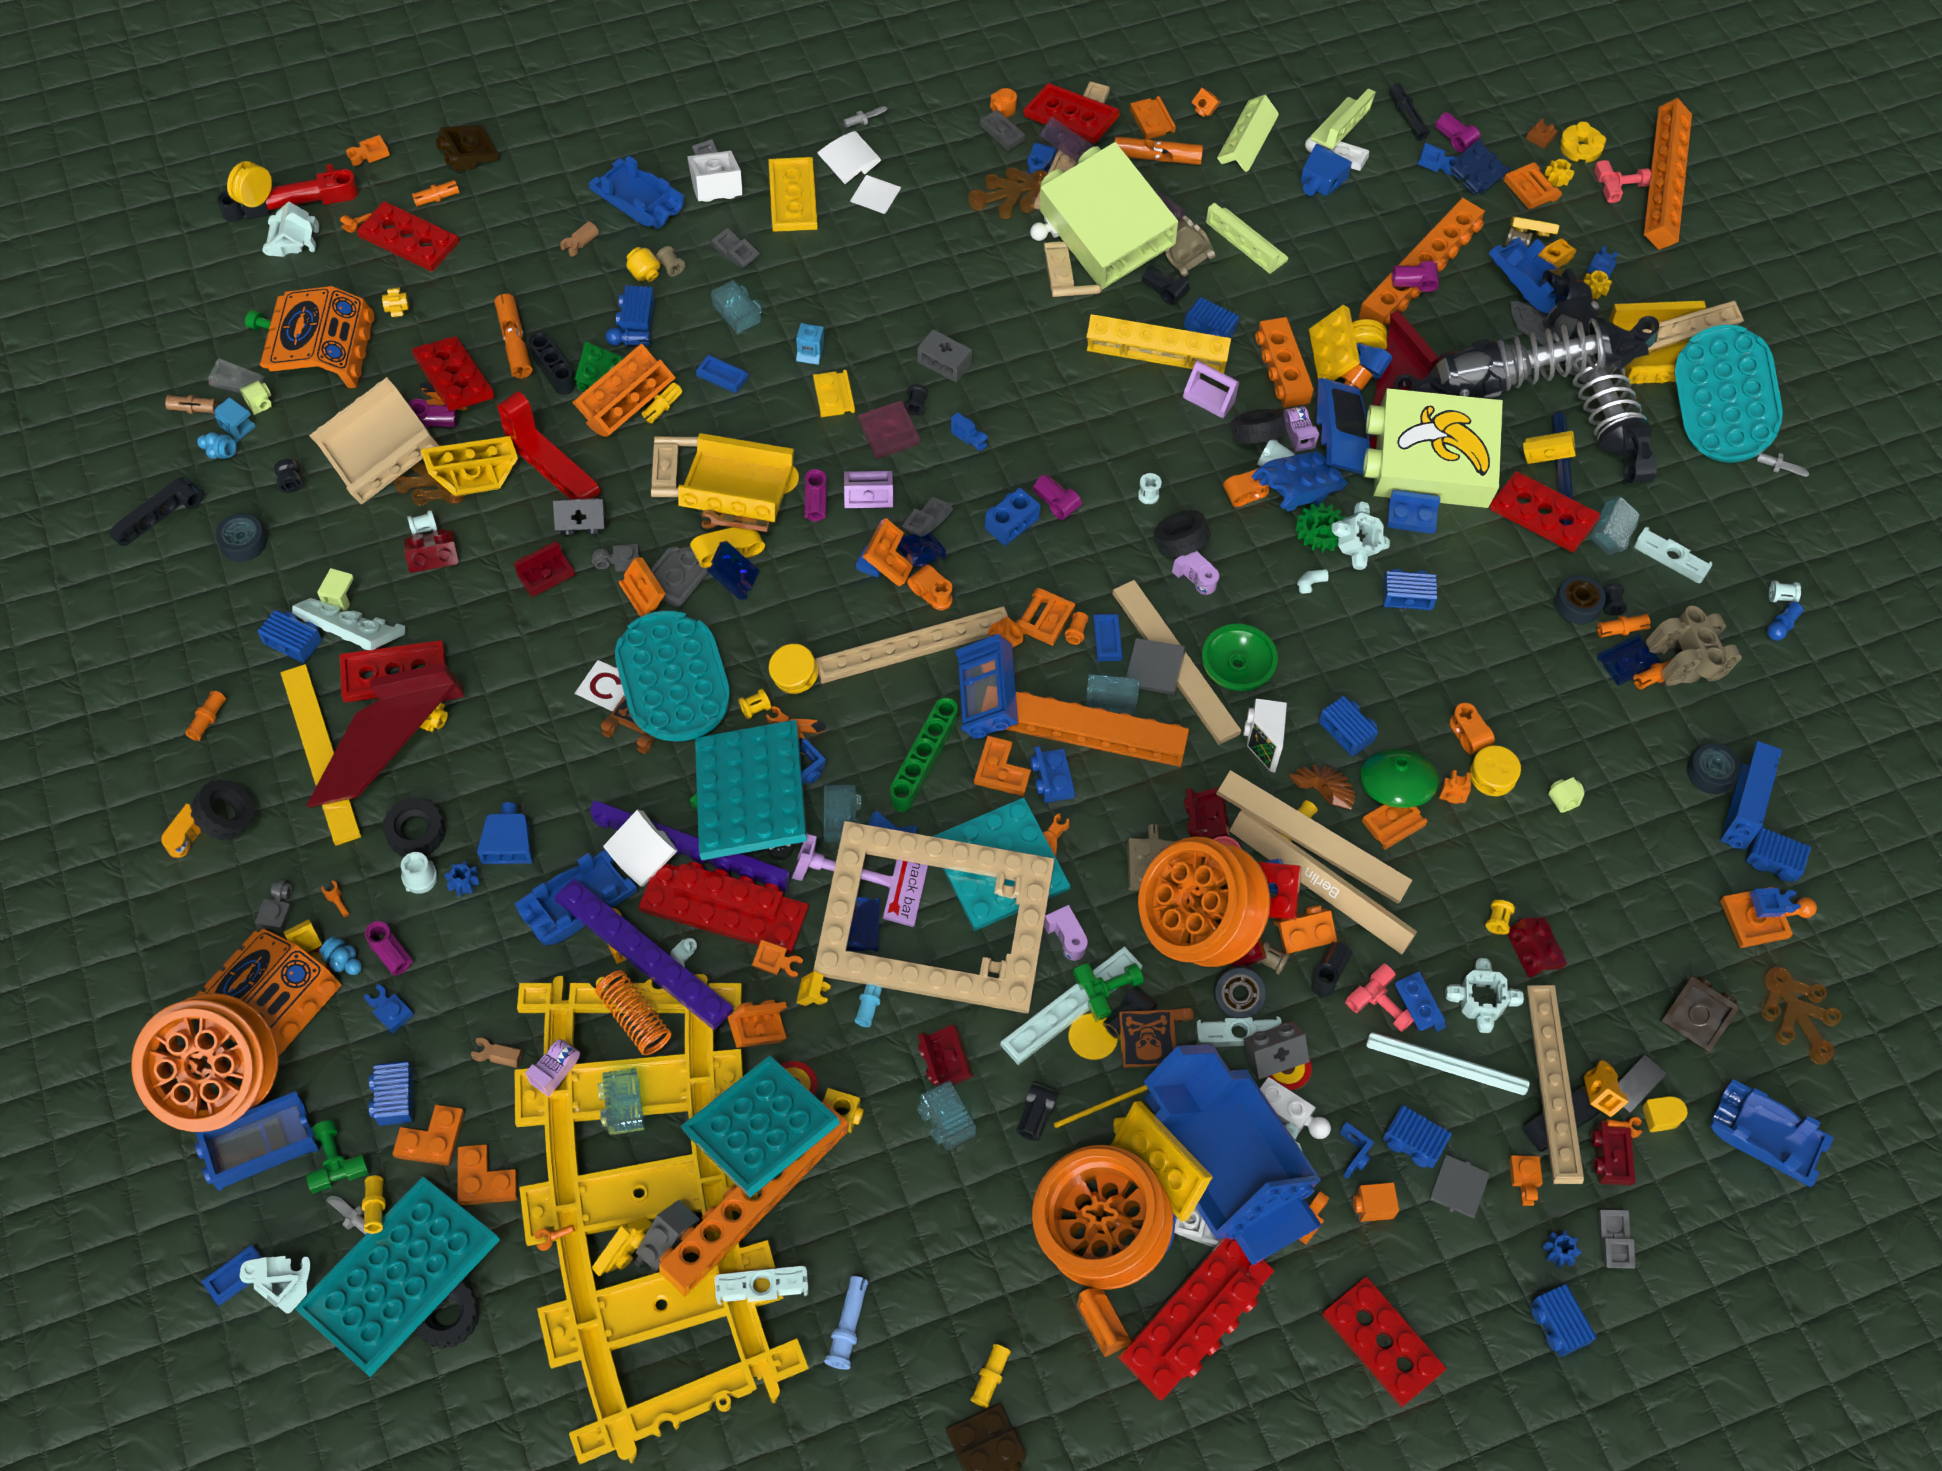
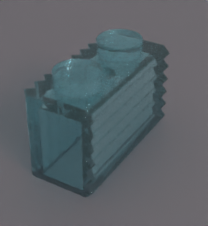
M732 280L716 288V290H712L713 307L728 322L736 334L761 322V307L756 300L752 301L749 298L748 292L743 285L739 286Z
M1620 496L1611 499L1605 503L1600 520L1595 525L1590 539L1597 543L1608 555L1618 551L1622 552L1630 544L1629 538L1638 526L1637 520L1640 514Z
M1089 674L1085 707L1103 708L1111 712H1126L1133 715L1136 712L1140 680Z
M855 785L824 786V842H840L845 821L861 824V818H856V810H861V794H856Z
M632 1068L602 1073L603 1082L598 1083L599 1099L605 1100V1109L600 1110L602 1127H607L610 1135L644 1130L637 1069Z
M950 1080L920 1095V1105L917 1106L922 1119L924 1121L929 1119L933 1126V1129L930 1131L937 1145L942 1143L945 1150H949L976 1135V1126Z

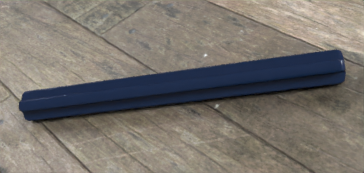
M1555 412L1553 414V434L1567 432L1565 413ZM1570 457L1556 459L1558 492L1573 499ZM1568 519L1561 520L1562 525L1572 524Z

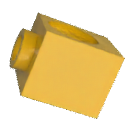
M828 1088L824 1101L835 1111L840 1107L850 1110L848 1114L841 1116L849 1122L848 1132L852 1133L854 1124L859 1125L863 1116L864 1109L860 1108V1098Z

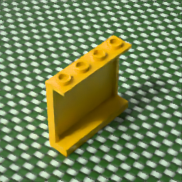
M1704 301L1614 304L1609 316V322L1630 331L1642 317L1652 316L1660 323L1704 310L1706 305ZM1690 339L1651 350L1649 355L1634 358L1630 364L1624 367V376L1630 380V384L1676 382L1675 367L1677 358Z
M699 433L697 453L684 485L678 486V506L775 522L793 470L794 449Z

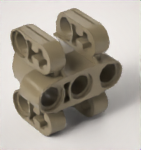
M1688 606L1678 618L1665 620L1648 637L1646 645L1652 653H1663L1664 655L1672 648L1683 650L1662 670V678L1667 686L1677 685L1681 682L1693 683L1698 681L1700 677H1704L1708 681L1719 680L1726 676L1742 659L1736 645L1723 647L1718 638L1720 633L1726 628V624L1720 614L1706 616L1699 607Z

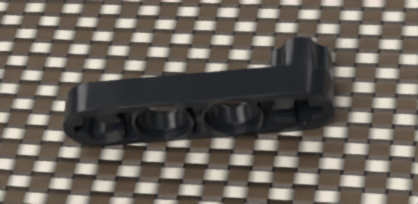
M180 477L117 522L110 530V537L120 546H126L182 504L186 508L198 506L201 503L203 493L186 477Z

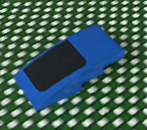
M1319 378L1316 424L1322 425L1321 445L1327 446L1326 465L1363 475L1365 453L1367 448L1370 449L1369 434H1366L1367 418L1360 390L1357 387Z

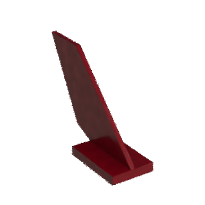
M1399 310L1390 314V328L1385 351L1391 354L1393 359L1383 376L1378 379L1373 402L1375 406L1381 405L1387 388L1395 389L1394 382L1398 376L1409 374L1416 379L1424 380L1439 358ZM1403 387L1400 390H1409L1410 388ZM1369 434V443L1372 449H1376L1377 435Z
M446 663L370 679V688L380 700L354 715L306 805L308 808L359 797L441 702L465 697L464 687Z

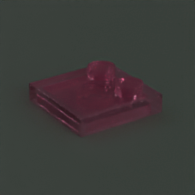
M902 400L858 415V422L876 459L920 444V438Z

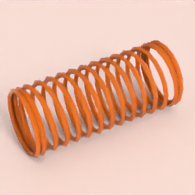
M614 971L598 983L595 993L602 1000L603 1004H606V1008L609 1009L613 1017L620 1023L624 1032H627V1035L631 1037V1041L638 1047L642 1055H650L668 1042L671 1037V1031L663 1024V1020H659V1015H655L656 1012L652 1010V1006L648 1005L645 997L641 996L638 988L634 987V983L631 982L630 978H627L625 971ZM619 976H622V978H621L620 980L616 981L614 984H612V985L607 989V991L602 992L603 989H604L612 980H614L615 978H617V977H619ZM627 1011L623 1016H619L622 1012ZM631 1015L626 1021H623L625 1017ZM634 1020L631 1025L626 1026L628 1022ZM642 1029L637 1035H634L636 1031ZM667 1032V1035L660 1042L644 1049L647 1045L661 1037L663 1033ZM645 1034L642 1039L637 1040L639 1036Z

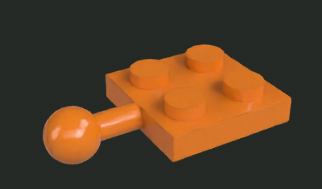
M1752 891L1723 896L1720 900L1739 948L1789 939L1793 933L1786 917L1798 915L1802 918H1810L1817 911V905L1813 899L1802 897L1795 903L1800 904L1801 907L1793 913L1786 912L1781 917L1758 918L1750 896Z

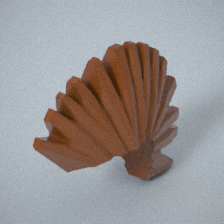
M1314 764L1311 766L1312 771L1304 766L1296 770L1298 775H1289L1299 788L1308 789V787L1312 788L1313 786L1330 805L1352 809L1350 804L1355 802V792L1350 789L1352 784L1346 783L1348 778L1343 776L1342 772L1337 773V769L1331 771L1332 767L1326 769V765H1323L1320 772Z

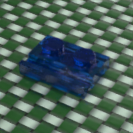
M931 532L922 537L915 534L904 536L897 546L912 566H924L928 562L935 561L938 556H941L943 559L946 558V549Z
M728 541L720 542L712 558V565L707 569V572L739 600L747 599L748 596L746 594L748 590H751L760 570Z
M1640 634L1599 653L1597 657L1598 661H1602L1605 670L1618 686L1633 679L1634 675L1650 669L1653 664L1661 663L1657 655L1650 652L1646 643L1641 640L1642 636Z
M857 897L846 951L874 950V952H878L880 898L871 900Z

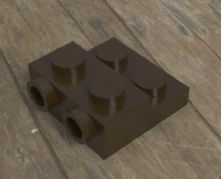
M482 125L440 127L439 135L436 138V147L439 151L442 150L444 152L445 163L451 165L454 171L474 170L477 162L498 160L499 153Z
M1692 976L1661 1022L1710 1053L1740 1007L1735 1004L1737 1000L1728 993L1722 991L1719 994L1711 989L1713 984L1701 976H1698L1697 979Z
M997 1405L946 1429L948 1439L963 1471H1020L1023 1469L1022 1464L1025 1463L1026 1456L1014 1429L1012 1430L1001 1405Z

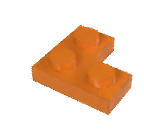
M885 518L880 521L862 557L900 587L905 584L913 565L895 551L904 532Z
M987 736L974 778V784L1024 797L1031 770L1007 764L1012 749L1011 741Z
M435 1105L428 1131L400 1127L393 1150L394 1158L450 1166L465 1114L464 1110Z
M487 1144L458 1147L457 1202L460 1206L517 1200L516 1169L488 1172Z

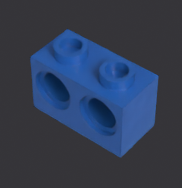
M1019 488L1014 493L1007 494L1000 504L996 507H991L986 512L985 529L1006 546L1039 519L1041 505Z

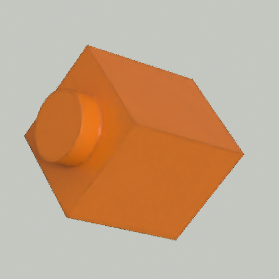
M1394 1183L1361 1185L1355 1196H1353V1208L1355 1213H1359L1360 1222L1389 1220L1396 1217L1399 1212Z

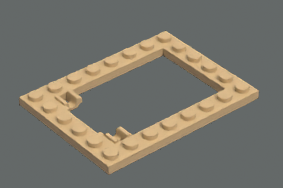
M845 821L813 971L824 974V977L1028 1014L1054 858ZM865 855L996 877L994 894L1016 898V904L1019 905L1011 954H1007L1006 961L1002 960L1001 962H994L991 958L983 957L980 975L846 951ZM1005 879L1015 881V886L1009 887L1004 885ZM988 972L997 973L999 977H988Z

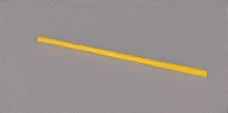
M1143 1085L1053 1123L1054 1127L1063 1126L1144 1092L1148 1088L1146 1085Z

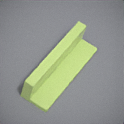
M1367 89L1358 100L1347 97L1311 135L1310 139L1333 150L1369 112L1376 92Z
M1266 95L1256 97L1247 102L1217 157L1221 164L1236 160L1245 172L1249 171L1279 115Z
M1216 203L1208 207L1206 223L1269 274L1288 261V257L1227 208H1221Z

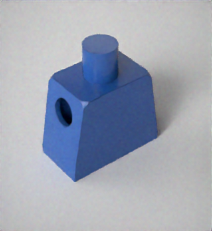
M1316 144L1304 165L1300 182L1304 185V193L1312 196L1317 191L1324 196L1329 195L1349 178L1352 161Z
M505 802L501 805V814H489L487 816L478 846V855L482 864L533 863L528 822L524 814H517V805L515 803Z

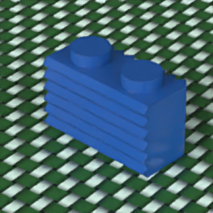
M626 285L624 294L619 295V308H621V312L616 314V326H620V330L625 333L626 328H629L630 331H650L654 307V294L651 286L634 287Z
M1199 297L1186 314L1184 327L1191 332L1231 338L1237 330L1239 316L1238 314L1235 315L1234 312L1231 313L1230 310L1227 311L1226 308L1223 309L1222 306L1219 307L1218 304L1215 305Z
M1401 569L1386 571L1383 580L1384 607L1433 610L1437 600L1436 574H1429L1427 571L1404 572Z
M274 610L270 617L267 618V621L264 622V625H261V628L258 629V634L263 644L292 657L294 660L296 659L298 662L300 661L302 664L307 661L322 642L318 632L319 629L313 623L307 621L304 624L288 611L282 613Z
M1345 695L1330 706H1327L1326 709H1323L1319 718V724L1332 735L1333 739H1336V742L1351 757L1375 742L1379 732L1376 723L1371 718H1366L1360 712L1358 704L1353 700L1349 701Z
M1762 827L1750 844L1745 862L1751 864L1758 871L1774 873L1783 881L1797 882L1804 873L1811 847Z
M409 1061L374 1064V1074L369 1075L370 1090L374 1091V1100L369 1101L370 1117H374L379 1126L412 1123L413 1069Z
M1402 1105L1382 1140L1387 1142V1146L1397 1153L1403 1151L1411 1156L1412 1161L1418 1166L1424 1168L1428 1166L1432 1169L1452 1134L1410 1108H1407L1405 1105Z
M1567 1284L1538 1296L1531 1303L1533 1318L1539 1325H1543V1328L1546 1330L1548 1345L1554 1352L1557 1351L1560 1357L1591 1344L1597 1338Z

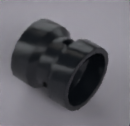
M283 459L275 464L274 470L278 477L279 490L285 493H292L303 487V480L299 474L300 467L296 460Z

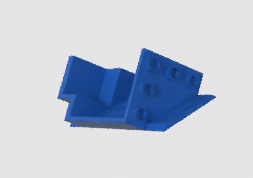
M1212 1044L1177 1046L1143 1081L1150 1091L1144 1098L1158 1120L1213 1176L1196 1209L1215 1239H1235L1253 1266L1322 1226L1305 1201V1198L1314 1192L1313 1187L1321 1179L1247 1069L1230 1071Z

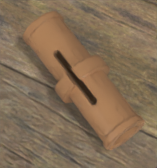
M167 395L165 405L167 410L187 411L189 414H195V412L215 414L214 410L218 406L217 399L197 398L195 395H188V397ZM183 403L201 404V405H200V406L183 405Z

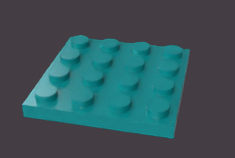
M1021 798L932 836L1054 858L1048 899L1070 890L1071 886L1025 798ZM942 868L974 931L1018 913L1019 905L1016 904V898L994 894L996 877ZM1005 879L1004 885L1013 887L1015 886V881Z
M769 1055L681 1125V1128L750 1198L836 1128L840 1122L833 1112Z

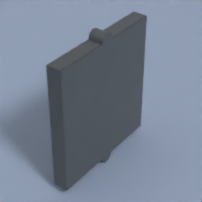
M1445 1155L1429 1200L1448 1207L1450 1212L1455 1210L1474 1219L1490 1173L1472 1166L1469 1161L1463 1162Z

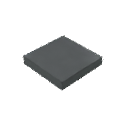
M1136 638L1125 680V687L1175 695L1186 651L1185 646Z

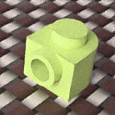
M256 381L240 389L245 402L254 415L272 407L271 401L268 398L271 396V393L265 383L260 384L259 381Z
M1573 777L1566 781L1563 779L1556 781L1551 785L1548 795L1560 812H1567L1580 806L1585 793L1582 784Z

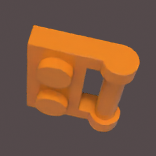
M1535 162L1507 173L1504 177V182L1529 210L1549 201L1554 202L1562 195V192L1557 187L1554 188L1539 171L1540 167Z
M1036 588L1032 594V601L1021 619L1016 621V624L1020 627L1023 635L1027 634L1054 646L1075 610V603L1041 588ZM1041 603H1047L1036 624H1030Z

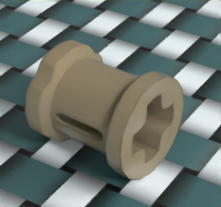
M1511 227L1504 246L1507 247L1513 239L1520 237L1528 247L1533 233H1522L1516 231L1515 227Z
M671 246L663 247L656 255L660 264L666 267L667 273L671 277L680 274L685 268V262L675 255V250Z
M1265 942L1263 947L1267 958L1256 962V964L1262 963L1275 970V974L1280 975L1290 954H1283L1271 948L1270 944Z

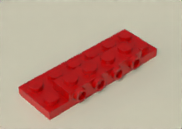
M689 862L688 865L681 863L680 867L665 863L650 878L639 904V912L758 946L761 940L786 948V954L789 955L793 954L809 910V904L783 897V892L774 884L766 883L763 887L754 884V881L746 876H740L738 880L729 877V874L721 869H715L714 872L704 870V867L696 862Z
M1222 1238L1123 1350L1118 1359L1158 1400H1163L1181 1378H1186L1187 1376L1192 1378L1201 1370L1203 1366L1200 1363L1201 1359L1206 1354L1209 1356L1213 1355L1222 1344L1219 1341L1220 1337L1225 1332L1227 1334L1232 1333L1240 1324V1321L1237 1319L1243 1311L1246 1313L1250 1312L1257 1305L1259 1300L1256 1296L1260 1292L1259 1288L1274 1270L1264 1260L1252 1266L1235 1239Z

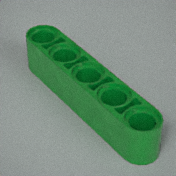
M942 698L936 702L890 787V804L894 810L905 812L913 806L957 724L958 706L953 699ZM947 712L950 713V715H942V713ZM936 732V733H939L940 735L934 736V735H931V733ZM920 753H928L929 755H927V756H921V755H919V754H920ZM916 773L918 775L915 777H911L908 774ZM898 794H906L907 796L901 798V797H898V796H896V795H898Z

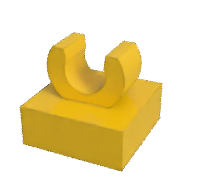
M309 919L284 931L287 940L299 946L306 953L322 946Z
M813 971L801 978L796 1003L807 1006L813 1002L817 1005H822L828 1001L827 998L820 995V991L825 992L831 987L828 983L822 982L824 974Z

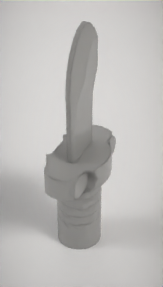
M882 106L865 114L862 111H858L856 115L844 119V125L846 128L859 123L866 125L868 124L867 118L885 112L887 107Z
M1761 453L1756 460L1773 466V471L1777 473L1782 468L1804 477L1809 475L1808 471L1803 467L1783 461L1784 455L1781 453L1777 455V458Z
M329 1196L326 1199L329 1204L346 1217L343 1222V1226L346 1229L350 1230L355 1226L363 1234H367L364 1231L365 1219L363 1218L364 1211L362 1206H358L353 1210L340 1197Z

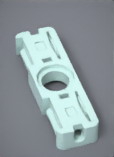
M1649 527L1644 528L1634 545L1637 550L1696 583L1703 581L1712 566L1711 561L1708 564L1690 554L1691 550L1671 539L1667 541L1649 531ZM1667 552H1676L1679 558L1672 559L1668 556Z
M1277 1016L1275 1020L1263 1019L1254 1021L1252 1017L1239 1019L1225 1018L1224 1022L1213 1021L1201 1023V1020H1198L1195 1027L1197 1045L1212 1044L1214 1047L1244 1046L1243 1038L1252 1036L1256 1032L1278 1027L1282 1024L1281 1018ZM1235 1026H1241L1246 1030L1247 1035L1243 1038H1237L1232 1034L1231 1030Z
M804 1266L719 1274L715 1277V1294L719 1305H721V1300L729 1302L746 1300L747 1298L748 1302L778 1299L779 1294L780 1296L804 1292V1296H806L809 1292L807 1269ZM765 1278L770 1282V1287L766 1292L758 1293L754 1290L753 1284L757 1279Z

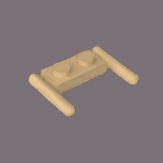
M1064 241L1044 243L1052 297L1101 293L1102 288L1100 285L1074 286L1068 252L1070 249Z
M654 437L651 497H678L679 446H697L698 437Z

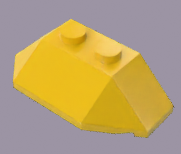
M511 436L421 450L428 474L454 496L500 489L518 459Z

